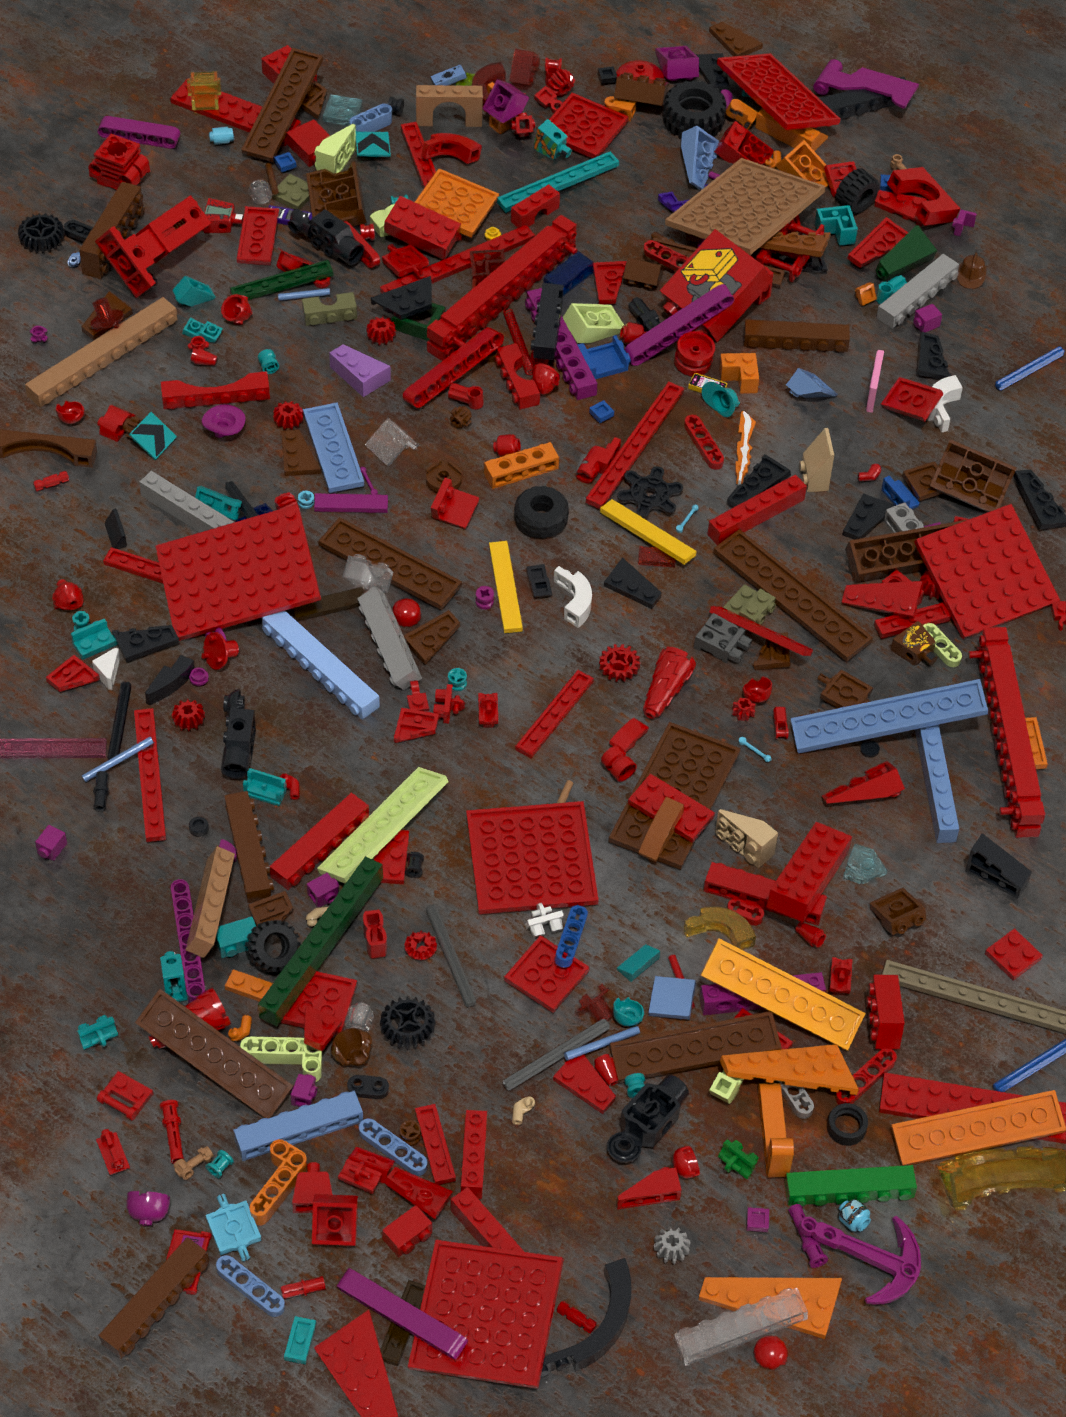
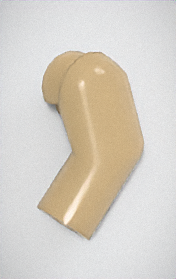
M328 907L315 908L307 914V925L315 926L317 919L322 917Z
M528 1096L514 1104L513 1124H522L523 1114L535 1106L534 1098Z

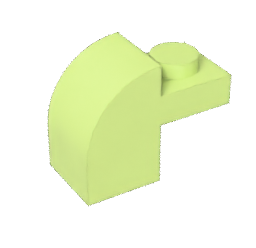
M723 1070L722 1073H718L709 1090L710 1094L730 1104L738 1094L739 1087L744 1079L728 1077Z

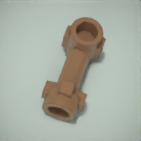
M895 154L891 158L890 166L892 170L907 169L902 164L903 158L901 155Z
M208 1146L198 1149L199 1154L188 1162L184 1159H179L175 1162V1173L179 1178L189 1179L194 1174L192 1169L203 1161L206 1163L211 1161L214 1155Z

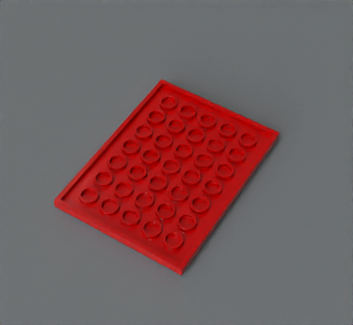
M298 504L155 545L171 622L179 641L213 632L217 628L223 629L322 600Z

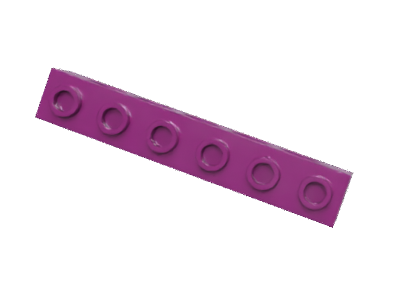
M822 972L792 975L826 992ZM717 984L701 985L699 999L703 1016L739 1012L742 1008L747 1011L764 1009Z

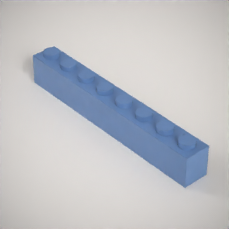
M939 724L915 729L936 843L956 842L959 825Z

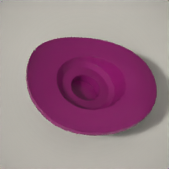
M217 405L209 409L202 418L203 427L215 432V436L218 438L237 434L245 424V414L243 411L232 405Z

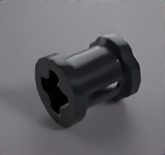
M415 851L410 852L406 856L408 865L405 868V875L411 878L421 877L423 873L421 864L424 861V855Z

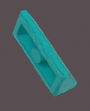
M645 944L618 966L617 970L632 982L660 958V951Z

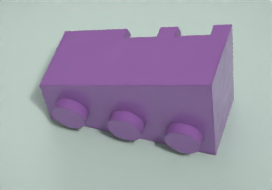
M344 344L329 352L330 368L363 397L391 381L390 366Z

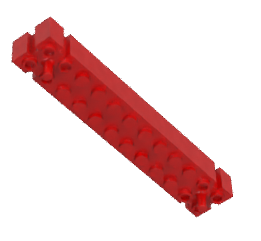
M563 215L558 216L552 221L551 226L545 227L443 313L439 321L435 320L427 327V337L430 339L427 341V352L443 361L454 353L455 349L457 350L471 337L476 335L479 330L485 328L493 318L495 319L505 308L507 309L514 300L519 299L521 294L529 290L534 283L540 281L555 265L562 262L565 255L567 256L569 253L575 255L578 251L575 239L577 224Z
M984 628L982 635L979 636V647L976 648V651H969L968 656L970 659L980 658L979 671L983 673L982 686L986 688L985 700L986 704H989L990 707L988 709V716L993 722L991 731L996 737L994 745L995 750L999 752L998 765L1002 767L1001 781L1005 782L1004 796L1008 798L1007 807H1000L999 813L1000 815H1011L1010 826L1011 830H1014L1016 838L1039 837L1041 824H1043L1045 818L1043 802H1041V791L1011 647L1008 644L1007 628Z

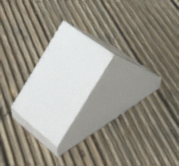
M114 648L92 661L93 670L99 674L100 680L109 690H113L120 662L119 648Z

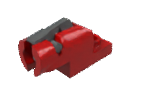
M614 437L613 441L607 444L606 449L600 446H593L588 454H582L576 469L577 479L583 483H591L599 473L603 474L619 452L621 439Z

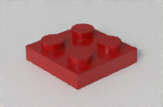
M1015 928L985 951V955L1013 981L1043 957Z

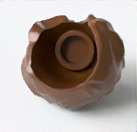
M359 1028L345 1029L333 1039L331 1046L332 1057L342 1065H362L369 1059L372 1038L365 1030Z

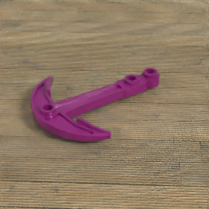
M894 1216L892 1221L897 1233L898 1247H902L901 1256L846 1235L843 1231L826 1223H817L812 1217L803 1218L799 1224V1230L802 1235L812 1236L814 1240L834 1249L838 1248L894 1276L891 1283L889 1282L880 1291L865 1299L867 1304H886L903 1297L919 1276L921 1269L920 1248L910 1228L897 1216Z

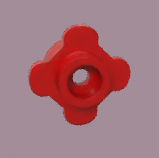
M195 336L191 339V343L188 344V348L198 349L199 347L204 350L209 347V343L202 336Z

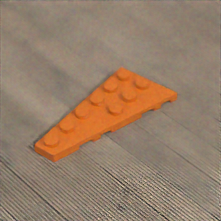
M836 1044L722 1055L720 1063L728 1077L752 1080L754 1077L763 1078L765 1082L773 1083L774 1080L784 1081L785 1085L811 1089L826 1087L830 1088L832 1092H839V1089L847 1090L853 1095H857L859 1090Z

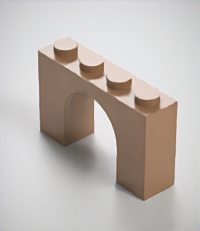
M416 85V122L418 126H433V110L435 107L444 102H454L461 105L465 110L466 127H482V86Z

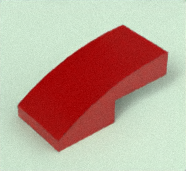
M632 718L611 738L609 744L612 746L619 745L627 752L635 746L639 738L648 732L649 727Z

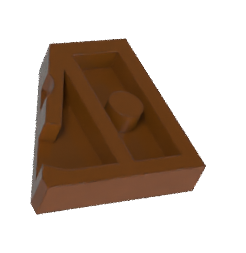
M788 632L779 633L783 636L788 637ZM766 639L765 645L760 650L759 658L753 663L754 670L791 666L789 649Z

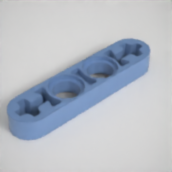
M367 1118L360 1122L359 1134L366 1142L394 1160L411 1174L420 1176L427 1171V1159L424 1155L375 1120ZM365 1127H372V1132L370 1130L365 1132ZM382 1137H387L391 1142L388 1145H382L379 1143V1140ZM398 1149H404L407 1151V1155L398 1157L395 1152ZM414 1162H415L416 1164H418L419 1162H421V1163H422V1167L417 1166V1167L415 1168V1167H414Z
M225 1255L217 1260L216 1269L220 1277L269 1316L278 1317L283 1314L285 1302L282 1296L233 1257ZM230 1264V1269L234 1272L233 1275L228 1268L223 1270L222 1265ZM245 1275L248 1277V1281L245 1284H239L236 1281L237 1277ZM256 1288H262L265 1291L261 1297H255L252 1292ZM270 1302H272L273 1304H276L278 1302L279 1308L274 1307L273 1309H271Z

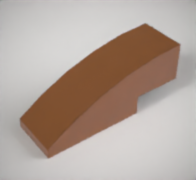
M668 797L665 798L644 838L639 855L657 862L672 837L676 824L684 813V804Z

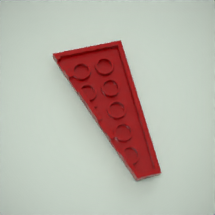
M367 1310L315 1346L314 1350L360 1417H399L371 1313Z

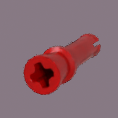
M166 1100L160 1103V1110L163 1111L164 1117L162 1125L167 1130L171 1163L175 1164L179 1159H184L179 1132L181 1118L177 1112L179 1107L178 1101Z

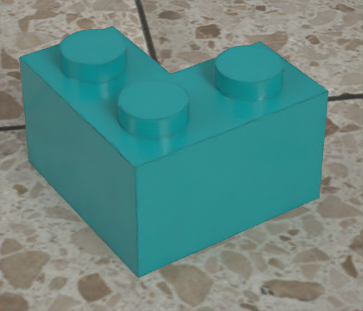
M850 205L817 209L815 217L816 229L823 224L824 232L835 234L839 245L856 243L858 228Z

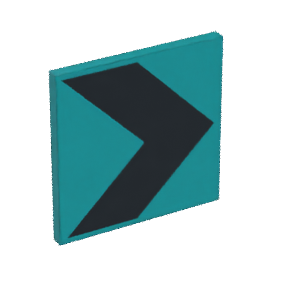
M356 131L357 156L391 157L388 132Z
M152 412L129 434L154 460L177 437Z

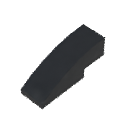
M180 655L171 668L164 665L145 692L146 704L152 705L159 702L183 686L189 680V675L195 668L194 660Z

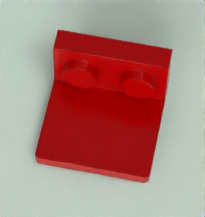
M444 478L431 506L432 518L466 529L478 505L479 497L454 489L452 480Z

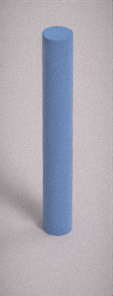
M330 289L278 294V300L330 295Z

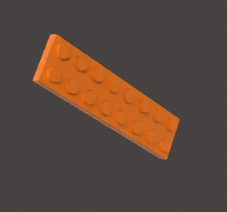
M1055 1090L891 1125L901 1166L923 1163L1066 1132V1126Z

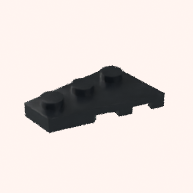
M921 332L919 337L917 374L941 380L952 375L948 372V363L944 360V351L938 335Z
M863 493L842 535L853 540L864 538L878 523L884 521L886 509L896 505Z
M623 557L604 581V587L650 609H653L661 598L662 592Z

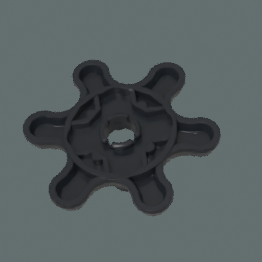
M659 466L653 467L648 476H640L637 472L631 470L625 473V479L631 485V488L619 491L617 498L621 503L632 502L635 506H638L636 514L644 519L647 518L651 510H662L665 514L671 515L676 510V505L670 501L669 497L679 495L683 491V485L680 482H665L662 478L664 469ZM649 491H651V492H653L654 494L648 496V494H646V493L649 492Z

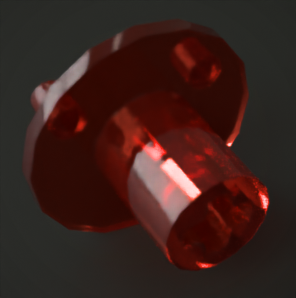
M100 298L94 301L92 305L97 316L90 323L92 329L99 331L112 326L118 328V323L124 317L123 312L118 309L111 310L107 298Z
M603 983L598 986L600 991L591 998L587 993L582 996V999L579 1000L581 1005L576 1009L577 1013L587 1007L597 1022L601 1019L608 1020L614 1015L602 997L610 990L609 987L605 988Z

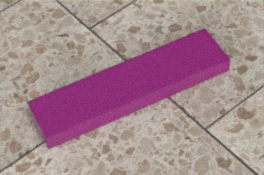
M315 493L314 511L388 513V495Z

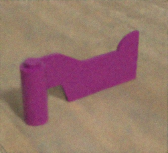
M832 59L827 63L813 85L815 92L820 95L827 94L831 87L839 90H869L892 97V102L905 109L919 87L917 83L863 67L852 75L841 72L843 66L836 59Z

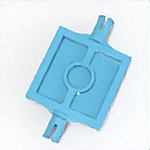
M222 1194V1198L220 1195L217 1196L221 1208L207 1214L206 1220L220 1256L238 1250L242 1261H245V1257L246 1260L250 1259L246 1247L261 1241V1235L254 1218L250 1214L247 1201L229 1204L225 1194Z

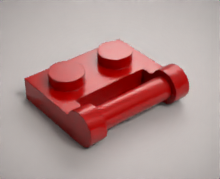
M118 1071L105 1089L100 1091L96 1100L101 1104L106 1103L126 1115V1118L133 1121L152 1097L153 1090ZM114 1094L115 1096L123 1099L124 1101L132 1104L133 1106L130 1108L127 1105L121 1103L120 1101L112 1098L110 1095Z

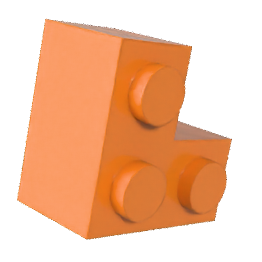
M756 353L721 354L719 365L721 381H738L740 394L757 393L759 373Z

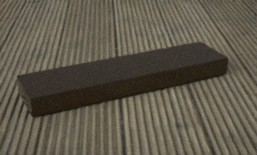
M363 587L321 596L322 600L292 608L295 620L298 622L360 606L357 598L363 595L365 591Z
M408 1280L401 1299L420 1310L425 1285ZM393 1322L389 1326L380 1351L384 1362L398 1367L411 1333Z

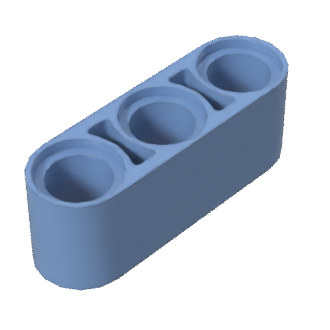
M380 104L350 118L349 125H356L357 132H375L392 123V107L389 104Z

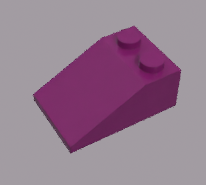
M687 46L655 48L663 75L669 81H677L678 78L692 80L694 77H699V57Z

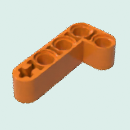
M282 1139L275 1140L270 1145L271 1161L278 1169L250 1204V1214L258 1226L266 1224L296 1185L298 1173L307 1171L305 1153ZM279 1151L284 1152V1153L281 1154V1155L276 1154V1152H279ZM301 1162L300 1165H294L293 1163ZM282 1178L289 1179L288 1181H281ZM270 1194H276V1195H277L276 1197H273V1198L268 1197V1195H270Z

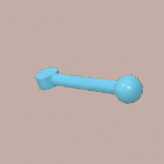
M693 505L692 510L681 525L676 526L678 533L683 532L684 525L693 513L698 511V505Z
M745 737L739 738L740 745H746L763 757L765 762L771 761L770 755H765L746 742Z

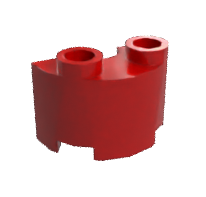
M110 405L104 417L101 416L98 420L97 425L100 427L99 435L118 442L125 433L123 430L124 422L127 418L131 419L132 416L135 417L136 415Z

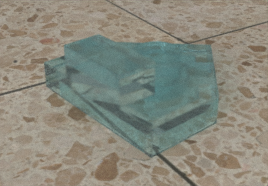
M854 844L843 879L864 884L869 882L870 879L887 875V869L874 849Z

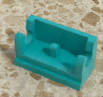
M249 768L247 781L244 780L243 792L248 791L250 798L280 806L287 792L286 779Z

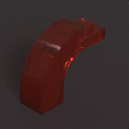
M502 62L491 63L482 67L473 77L472 86H482V108L489 96L487 85L491 82L495 84L497 79L506 82V71Z

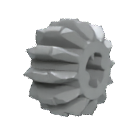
M669 1226L667 1231L661 1229L659 1235L655 1236L654 1251H657L658 1258L664 1257L665 1263L671 1260L675 1264L677 1259L682 1262L685 1257L684 1255L687 1256L689 1254L690 1240L687 1239L686 1232L680 1234L679 1227L672 1231L671 1226Z

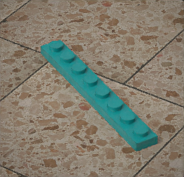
M611 151L504 194L497 198V203L505 213L509 212L511 207L548 184L555 190L560 191L618 167L619 160Z

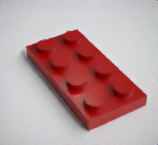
M649 774L630 796L628 804L652 819L655 818L666 797L684 804V813L676 824L674 832L693 843L715 817V812L654 775Z

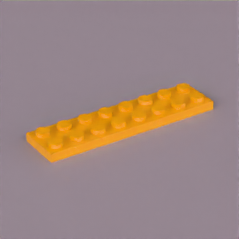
M720 938L717 939L700 974L703 978L838 1045V1047L844 1050L849 1049L866 1014Z

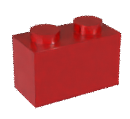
M415 1205L382 1229V1240L399 1258L403 1254L410 1253L416 1244L420 1241H426L431 1236L432 1222Z

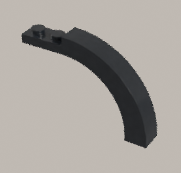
M625 1258L605 1264L604 1276L609 1287L610 1305L602 1323L589 1337L580 1343L546 1355L544 1357L541 1377L548 1375L549 1372L554 1370H564L571 1364L575 1372L586 1368L605 1355L618 1340L628 1318L632 1290L630 1271Z

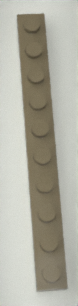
M886 960L882 975H898L899 985L902 987L1066 1034V1011Z

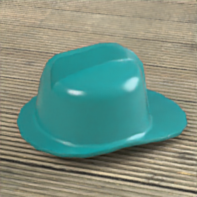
M711 381L705 383L702 387L704 401L723 417L731 416L734 413V409L740 404L736 392L731 388H723Z

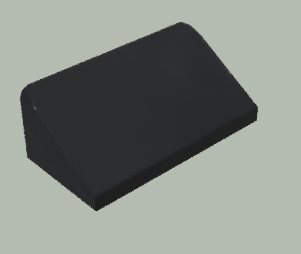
M115 508L106 519L105 527L112 548L121 549L127 546L126 535L118 511Z

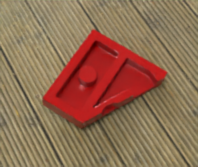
M75 655L71 656L46 676V682L59 692L100 679L97 672Z
M306 1005L304 1044L323 1051L341 1027L342 1020Z

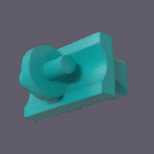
M106 1015L98 1017L95 1024L89 1026V1024L84 1023L78 1026L79 1030L77 1032L83 1049L98 1043L105 1047L107 1046L106 1040L118 1035L112 1016L108 1018Z

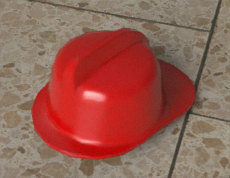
M278 248L281 252L276 266L284 272L300 268L305 263L309 265L314 264L309 260L289 254Z

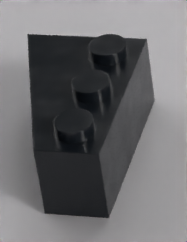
M983 833L971 849L965 872L1017 899L1029 883L1032 873L1031 870Z

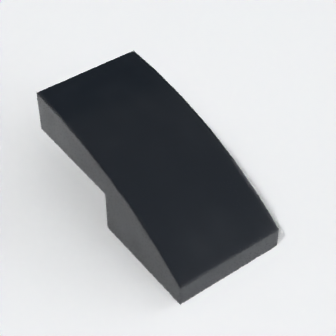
M545 564L527 566L526 572L533 598L552 596Z

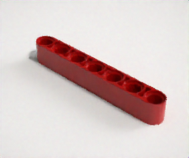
M490 327L485 328L409 386L403 393V400L416 408L422 407L499 348L504 341V335Z

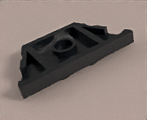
M431 276L371 297V304L382 306L383 311L393 314L394 317L400 320L432 309Z

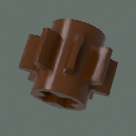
M465 406L455 407L450 412L452 414L450 421L457 428L467 427L472 422L470 420L472 417L471 411Z
M132 416L131 419L127 418L123 425V430L127 432L125 436L131 438L129 434L143 419L137 416Z

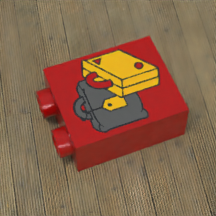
M714 229L661 288L660 292L667 301L662 308L671 317L716 286L725 284L734 297V302L692 330L707 334L715 342H718L773 280L761 263L718 230Z

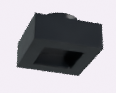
M614 66L598 68L601 84L617 81Z

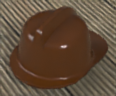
M977 252L974 255L965 257L959 266L957 280L961 286L967 289L979 288L985 280L987 271L985 261L978 256Z

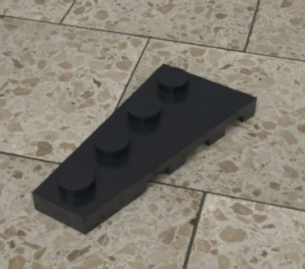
M764 454L761 462L753 467L751 474H747L744 482L741 485L739 484L727 498V504L733 508L790 477L791 470Z
M1031 469L1015 471L1013 477L1039 529L1066 527L1064 508L1055 503L1054 496L1044 489V484Z

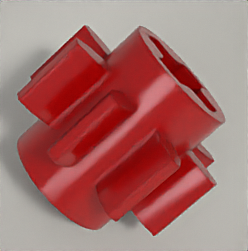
M740 697L738 703L733 702L732 715H736L738 721H748L750 716H755L756 704L752 703L750 698Z

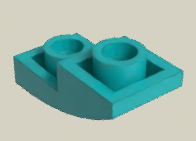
M190 317L182 334L192 338L202 336L207 342H216L223 328L209 321L203 324Z

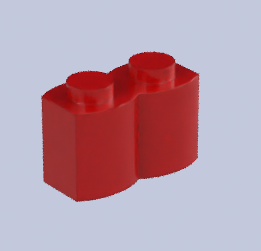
M379 909L365 911L363 914V932L366 938L367 953L371 959L385 957L387 953V935L383 926V915Z

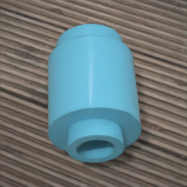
M228 127L212 128V132H209L210 142L218 145L234 141L233 129Z

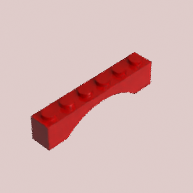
M267 371L249 373L234 383L218 387L193 386L179 380L161 382L163 409L270 399Z

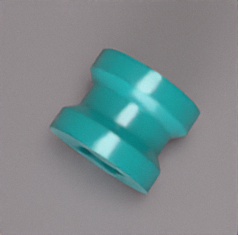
M454 668L448 673V684L453 685V691H462L467 686V674L461 668Z
M634 1073L624 1079L625 1085L628 1087L627 1095L630 1098H633L645 1085L644 1074Z

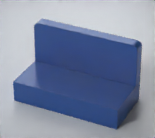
M890 476L883 478L881 490L894 505L905 502L911 509L919 506V501L900 480L894 481Z

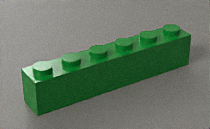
M913 1165L786 1173L784 1182L788 1206L800 1204L801 1206L808 1204L822 1206L827 1203L842 1204L847 1200L851 1201L853 1199L859 1200L861 1203L871 1200H879L881 1202L889 1201L890 1199L909 1200L915 1197L917 1190Z

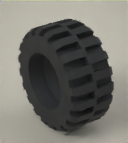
M692 80V82L683 81L682 84L678 83L665 95L663 122L673 135H678L681 139L682 132L695 126L700 127L714 137L721 131L725 123L727 105L725 97L718 88H714V85L706 84L704 81L697 82V80ZM689 109H696V110H700V111H702V112H692V111H688V110H689Z

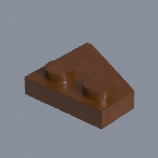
M314 80L300 108L318 120L327 89Z
M286 891L248 904V909L256 926L271 920H281L283 922L293 912V906Z

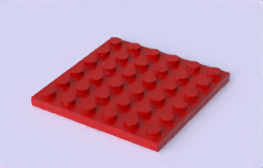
M1012 504L914 541L962 640L983 632L984 628L997 627L1060 601Z
M584 801L466 810L479 914L537 910V904L542 903L544 908L549 906L551 908H562L576 905H598L599 899Z
M435 1240L420 1310L458 1332L468 1342L458 1358L454 1360L414 1336L408 1362L409 1370L538 1389L564 1262L563 1257Z

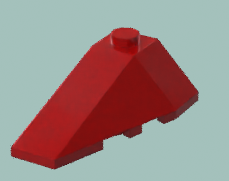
M885 761L864 771L865 776L854 777L850 779L849 785H840L821 797L827 804L889 796L895 797L905 788L897 768L888 761Z

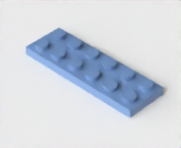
M338 402L303 409V415L329 493L364 486V479Z

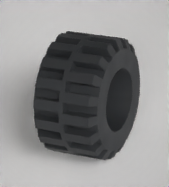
M863 168L855 169L839 184L835 200L841 206L850 205L853 215L859 214L872 204L879 191L880 183Z
M271 920L251 929L252 933L247 935L249 941L245 942V946L248 947V951H245L246 955L251 957L248 959L250 963H254L255 968H260L264 972L282 971L298 950V946L301 945V942H297L299 935L293 932L295 930L293 926L289 927V923L281 922V920ZM270 934L276 935L282 944L281 953L277 958L269 957L264 949L265 939Z

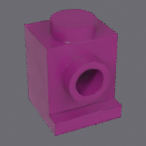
M298 1074L291 1093V1105L301 1107L313 1104L312 1099H315L318 1087L315 1086L316 1078L314 1076Z

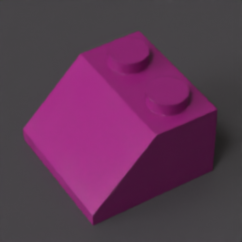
M497 79L482 109L504 123L523 112L529 97L513 85Z

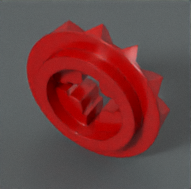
M422 930L417 933L412 932L409 937L407 936L404 943L406 953L416 960L430 958L437 949L435 937L431 936L430 932L425 933ZM424 941V946L421 945L417 949V942L421 943Z

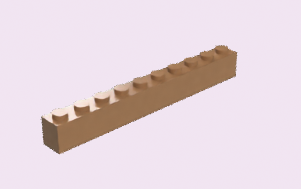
M164 297L160 298L25 384L27 397L40 408L50 403L53 399L64 394L86 378L91 377L94 373L119 359L125 353L133 350L155 334L160 333L169 325L174 324L178 320L176 307Z

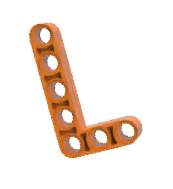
M759 1083L758 1098L767 1178L786 1177V1173H790L794 1145L793 1138H786L780 1083Z

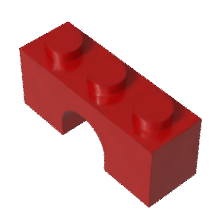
M549 184L511 207V223L517 228L524 225L528 227L535 223V216L540 210L544 214L549 215L559 208L560 193Z

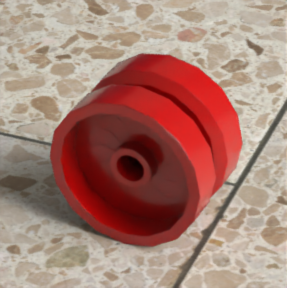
M691 331L683 334L677 342L674 357L675 366L680 372L688 376H693L694 373L705 375L710 371L713 363L715 343L707 334Z

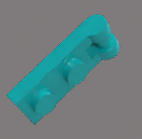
M197 486L196 499L227 518L238 520V509L241 507L242 501L230 498L206 487Z

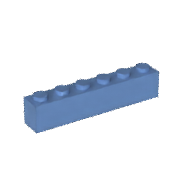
M355 1091L343 1092L334 1098H325L318 1103L303 1105L296 1110L285 1111L272 1118H263L250 1125H241L234 1129V1139L241 1159L245 1161L269 1153L271 1143L278 1139L294 1145L358 1124L363 1120V1111Z

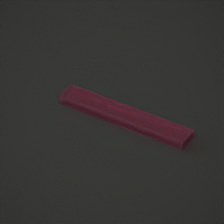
M106 738L0 739V759L106 758Z

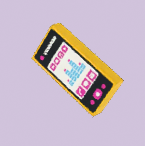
M694 373L688 384V389L702 393L703 385L709 381L715 382L723 388H727L728 383Z

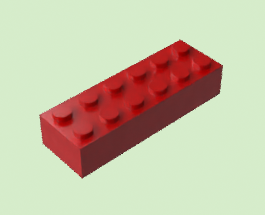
M815 822L771 887L766 907L804 922L848 855L852 836Z

